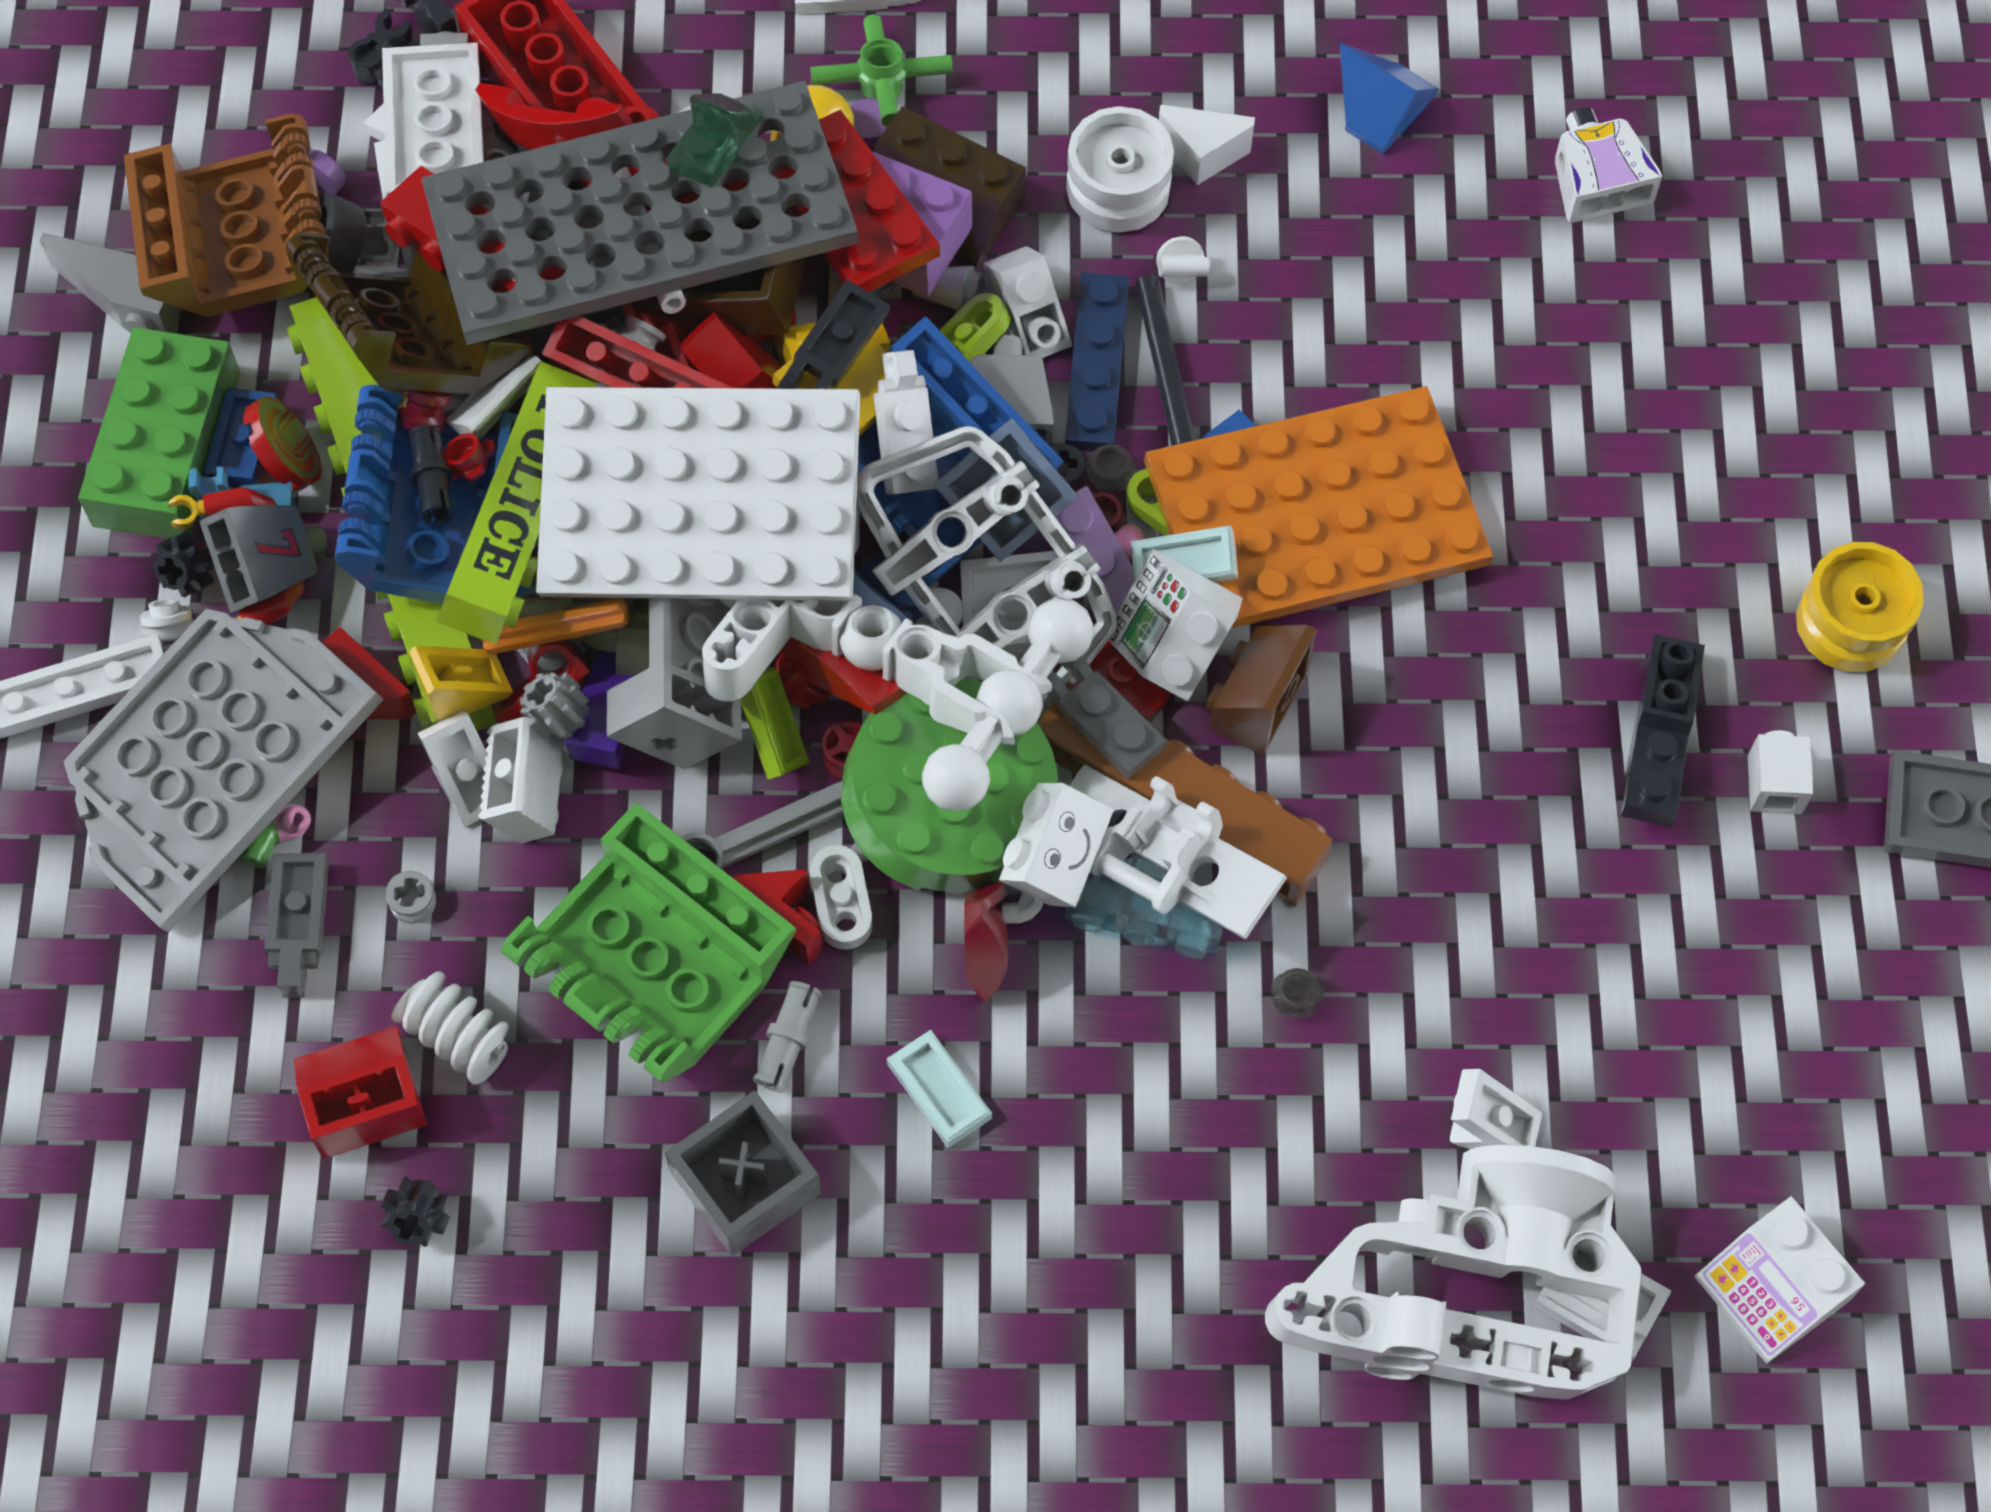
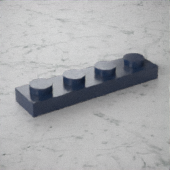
M1081 272L1065 444L1072 445L1080 451L1114 452L1129 276Z

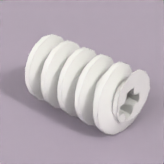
M436 971L427 979L418 981L402 995L393 1009L391 1018L394 1022H403V1027L407 1033L411 1035L419 1034V1040L425 1047H435V1053L441 1060H451V1066L456 1072H467V1078L470 1083L479 1084L497 1070L506 1056L508 1046L504 1039L508 1033L509 1024L505 1021L499 1022L490 1030L488 1026L493 1018V1012L489 1009H484L473 1017L472 1014L476 1008L477 999L473 996H468L457 1004L456 1001L460 996L461 987L458 984H452L445 990L440 991L445 981V974L441 971Z

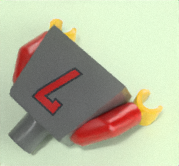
M246 487L203 495V500L194 501L192 497L187 495L173 497L168 504V508L184 505L191 510L192 514L189 518L172 521V527L178 530H185L195 524L197 516H207V518L199 522L230 613L239 611L240 616L236 618L242 619L246 617L260 620L266 625L286 617L305 591L303 580L315 575L318 567L313 555L321 554L326 550L327 538L324 530L317 524L304 527L299 511L293 505H277L273 498Z

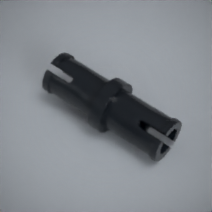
M429 424L419 425L413 428L408 435L414 460V466L410 472L413 485L419 490L422 520L430 524L432 521L431 511H433L434 525H442L450 522L455 515L449 489V483L453 477L450 464L444 460L441 430L433 425L431 428L432 438H430Z

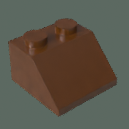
M1309 625L1257 626L1248 643L1240 640L1228 664V668L1233 669L1226 684L1217 681L1208 698L1206 709L1212 711L1209 730L1264 756L1308 675L1317 629Z

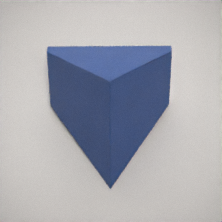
M1340 43L1346 122L1345 131L1383 155L1435 97L1438 88L1399 63Z

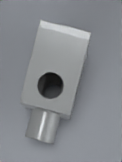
M1002 335L993 344V355H976L972 358L971 364L1046 443H1053L1054 417L1043 359L1039 356L1022 355V340L1017 336Z

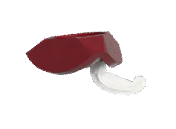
M991 881L965 895V977L982 1003L997 991L1007 972L1009 943L1006 923L1019 924L1031 920L1041 910L1044 903L1024 892L1018 902H1000L1008 894L1006 886L1002 881Z

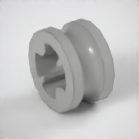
M626 315L624 319L626 329L623 332H617V334L656 351V344L664 342L666 339V335L663 332L630 315Z
M412 870L404 871L395 875L387 885L385 892L386 901L395 918L401 922L409 924L419 923L429 918L434 911L436 894L431 882L424 874ZM409 888H417L419 895H424V897L415 898L413 906L406 907L402 898H398L407 896Z

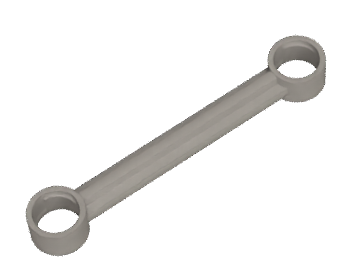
M843 780L716 838L703 833H692L682 837V839L695 849H704L714 854L717 861L716 865L724 871L727 866L844 814L841 802Z

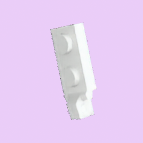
M914 350L882 354L885 380L878 381V393L873 394L881 459L933 438L927 387L925 388L924 376H918ZM936 460L885 479V495L936 489L934 486L938 481Z

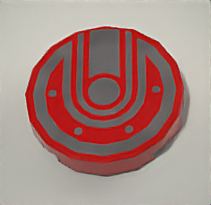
M269 396L262 397L247 406L243 422L245 425L251 423L254 433L248 436L249 443L261 464L272 477L284 485L291 481L293 483L292 489L296 491L304 490L319 481L322 473L319 453L311 436L296 415L278 399Z

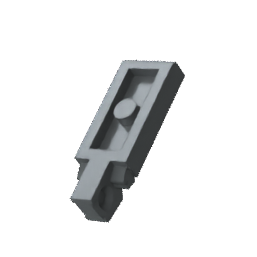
M326 853L273 855L264 950L268 956L269 969H279L277 987L281 989L283 998H304L307 979L306 969H318L319 957L322 955L329 859Z

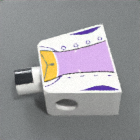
M1582 107L1571 112L1566 118L1570 131H1566L1561 135L1555 156V165L1568 223L1653 204L1662 174L1629 123L1623 119L1598 123L1594 111L1590 107Z

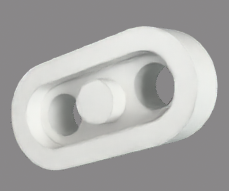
M842 845L825 847L816 853L810 864L811 884L821 934L835 948L853 949L862 945L869 938L872 931V913L862 863L859 856L848 847ZM833 872H842L846 875V878L839 883H833L828 880V876ZM843 919H850L856 925L849 931H843L837 927V924Z

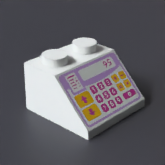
M1792 1196L1749 1227L1695 1275L1697 1281L1766 1364L1847 1304L1865 1285L1864 1281Z

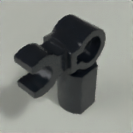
M386 10L376 18L374 24L375 32H370L365 39L356 41L348 50V58L355 79L365 85L378 83L382 88V48L404 47L411 41L413 35L411 24L406 20L398 29L389 30L393 22L390 12Z

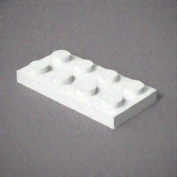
M478 42L382 48L387 196L420 166L425 167L434 174L485 162L482 100L475 91L476 87L481 83Z

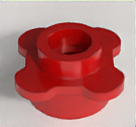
M471 433L462 434L452 439L443 450L444 460L451 466L452 480L456 478H464L469 481L479 479L487 470L488 458L495 453L496 445L492 440H485L481 443L477 436Z

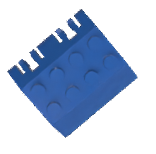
M926 316L888 350L887 353L914 350L918 376H924L925 388L927 387L933 438L965 426L975 427L989 437L1012 418L1055 469L1064 462ZM877 421L859 436L857 475L865 466L881 459ZM966 447L936 459L938 480L973 450ZM884 480L878 482L874 488V494L897 536L901 534L906 540L926 525L936 512L951 506L937 489L885 495ZM860 512V517L865 521L862 513ZM947 517L939 523L937 537L944 546L953 547L963 539L964 527L957 518ZM978 537L967 551L953 556L922 576L921 578L928 588L946 575L982 542Z
M365 385L359 390L357 414L354 422L355 427L361 431L362 435L354 436L351 442V454L349 456L344 489L345 497H343L342 510H345V513H348L350 518H345V520H341V523H339V537L337 538L334 557L335 562L370 591L443 604L519 414L502 411L495 434L488 432L480 440L481 443L485 440H492L496 445V451L488 458V468L479 479L469 481L464 478H456L449 483L451 501L455 511L454 518L445 524L434 525L433 511H431L432 521L430 524H427L422 520L421 516L422 508L419 490L413 485L410 472L414 466L412 448L408 437L411 430L405 428L396 420L401 394L389 392L380 388L379 385ZM448 424L445 425L444 431L441 432L443 450L452 439L459 436ZM534 546L531 554L532 557L537 558L538 546ZM535 575L530 588L519 585L515 596L532 592Z

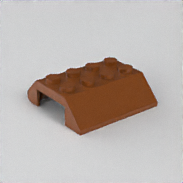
M286 114L266 119L265 124L272 140V149L184 171L181 169L171 143L124 155L139 286L143 296L204 317H209L304 292L308 287V283L287 254L286 244L297 233L325 235L324 225H322V222H318L321 221L322 211L313 159L307 156L311 151L307 122L304 117L299 114ZM328 246L326 247L325 256L327 258H329Z

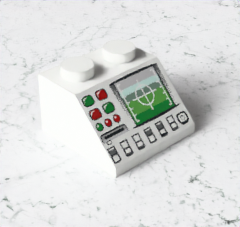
M1153 549L1116 613V630L1108 641L1142 677L1188 701L1238 617L1243 598Z

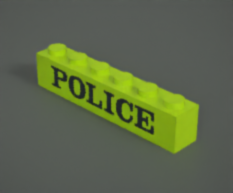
M542 361L539 362L446 593L437 619L438 623L493 644H497L503 626L514 629L525 599L515 595L519 585L530 588L538 567V558L532 557L531 554L534 546L539 547L546 387H596L597 383Z

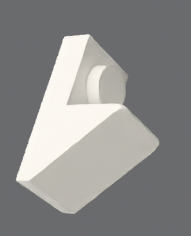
M463 710L417 734L433 764L431 768L462 824L466 827L481 819L478 816L482 812L479 806L483 800L480 796L484 793L481 787L485 783L482 777L486 774L483 768L487 764L484 759L488 754L469 715Z
M1481 1069L1462 1070L1458 1091L1454 1099L1451 1117L1453 1126L1450 1142L1468 1149L1491 1145L1535 1147L1543 1113Z

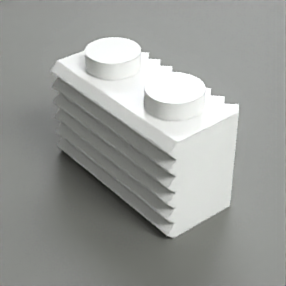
M530 717L517 718L493 725L488 729L487 733L490 736L486 742L489 745L485 749L488 755L484 759L487 764L483 768L486 774L482 777L485 783L481 787L484 793L480 796L483 802L479 806L482 812L478 815L483 821L520 843L555 834L559 818L557 809L559 783L563 772L561 761L564 738L556 739L549 734L543 739L528 726Z

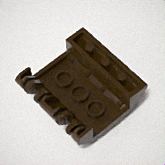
M297 233L286 244L287 254L307 281L309 287L342 333V336L357 358L382 389L399 394L406 393L408 390L429 391L432 393L476 394L534 352L536 345L525 330L467 345L447 271L444 269L436 271L427 264L417 251L415 252L409 277L336 271L325 256L329 240L328 235Z

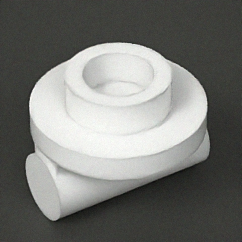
M1180 236L1172 238L1165 242L1157 253L1156 264L1159 276L1164 277L1170 282L1182 283L1194 277L1209 275V258L1204 256L1200 244L1190 237Z
M176 598L153 601L148 604L149 610L140 614L142 638L158 633L162 643L176 641L194 622L191 607L180 605L179 599Z

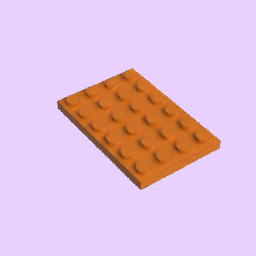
M1428 386L1152 450L1145 454L1144 463L1169 535L1229 525L1234 531L1238 579L1216 582L1243 598L1238 617L1231 629L1489 566L1493 559L1489 543Z

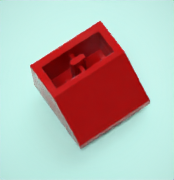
M398 1026L293 1059L297 1091L310 1137L322 1159L428 1125Z

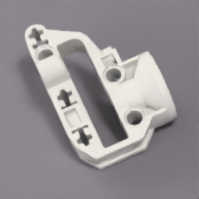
M1491 1145L1471 1149L1463 1153L1457 1199L1429 1194L1428 1200L1404 1199L1401 1201L1398 1222L1368 1223L1354 1228L1304 1283H1292L1285 1286L1268 1304L1265 1312V1324L1268 1331L1277 1340L1312 1352L1365 1362L1364 1371L1394 1380H1410L1418 1374H1425L1533 1397L1571 1399L1612 1382L1617 1376L1626 1373L1631 1367L1642 1271L1637 1260L1611 1226L1616 1175L1606 1166L1591 1159L1560 1150L1524 1145ZM1465 1226L1474 1227L1482 1233L1485 1239L1484 1249L1473 1248L1466 1242L1463 1232ZM1573 1249H1581L1591 1257L1593 1262L1592 1272L1581 1270L1575 1264L1572 1253ZM1360 1251H1371L1389 1255L1392 1251L1432 1258V1264L1498 1278H1503L1513 1271L1536 1274V1285L1607 1300L1609 1312L1605 1341L1448 1310L1446 1309V1302L1426 1297L1400 1296L1399 1292H1396L1391 1297L1356 1291L1352 1287L1357 1253ZM1291 1302L1297 1304L1298 1314L1306 1316L1299 1324L1293 1323L1292 1313L1285 1310ZM1323 1308L1326 1309L1322 1318L1315 1317ZM1348 1312L1359 1319L1362 1328L1361 1336L1351 1337L1341 1330L1338 1324L1339 1313ZM1455 1337L1461 1338V1347L1472 1350L1463 1358L1459 1356V1347L1450 1344V1341ZM1566 1359L1570 1360V1369L1578 1372V1377L1573 1380L1570 1379L1569 1369L1557 1366Z

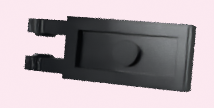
M846 280L795 352L793 363L783 376L777 389H797L805 372L820 379L813 389H836L889 314L890 305L851 281Z

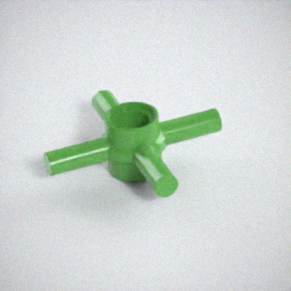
M872 14L863 20L867 42L860 50L858 62L810 67L812 85H830L860 82L862 94L866 98L877 99L881 123L887 127L898 112L896 98L902 92L905 79L952 74L951 55L903 59L900 45L893 40L885 38L881 17Z

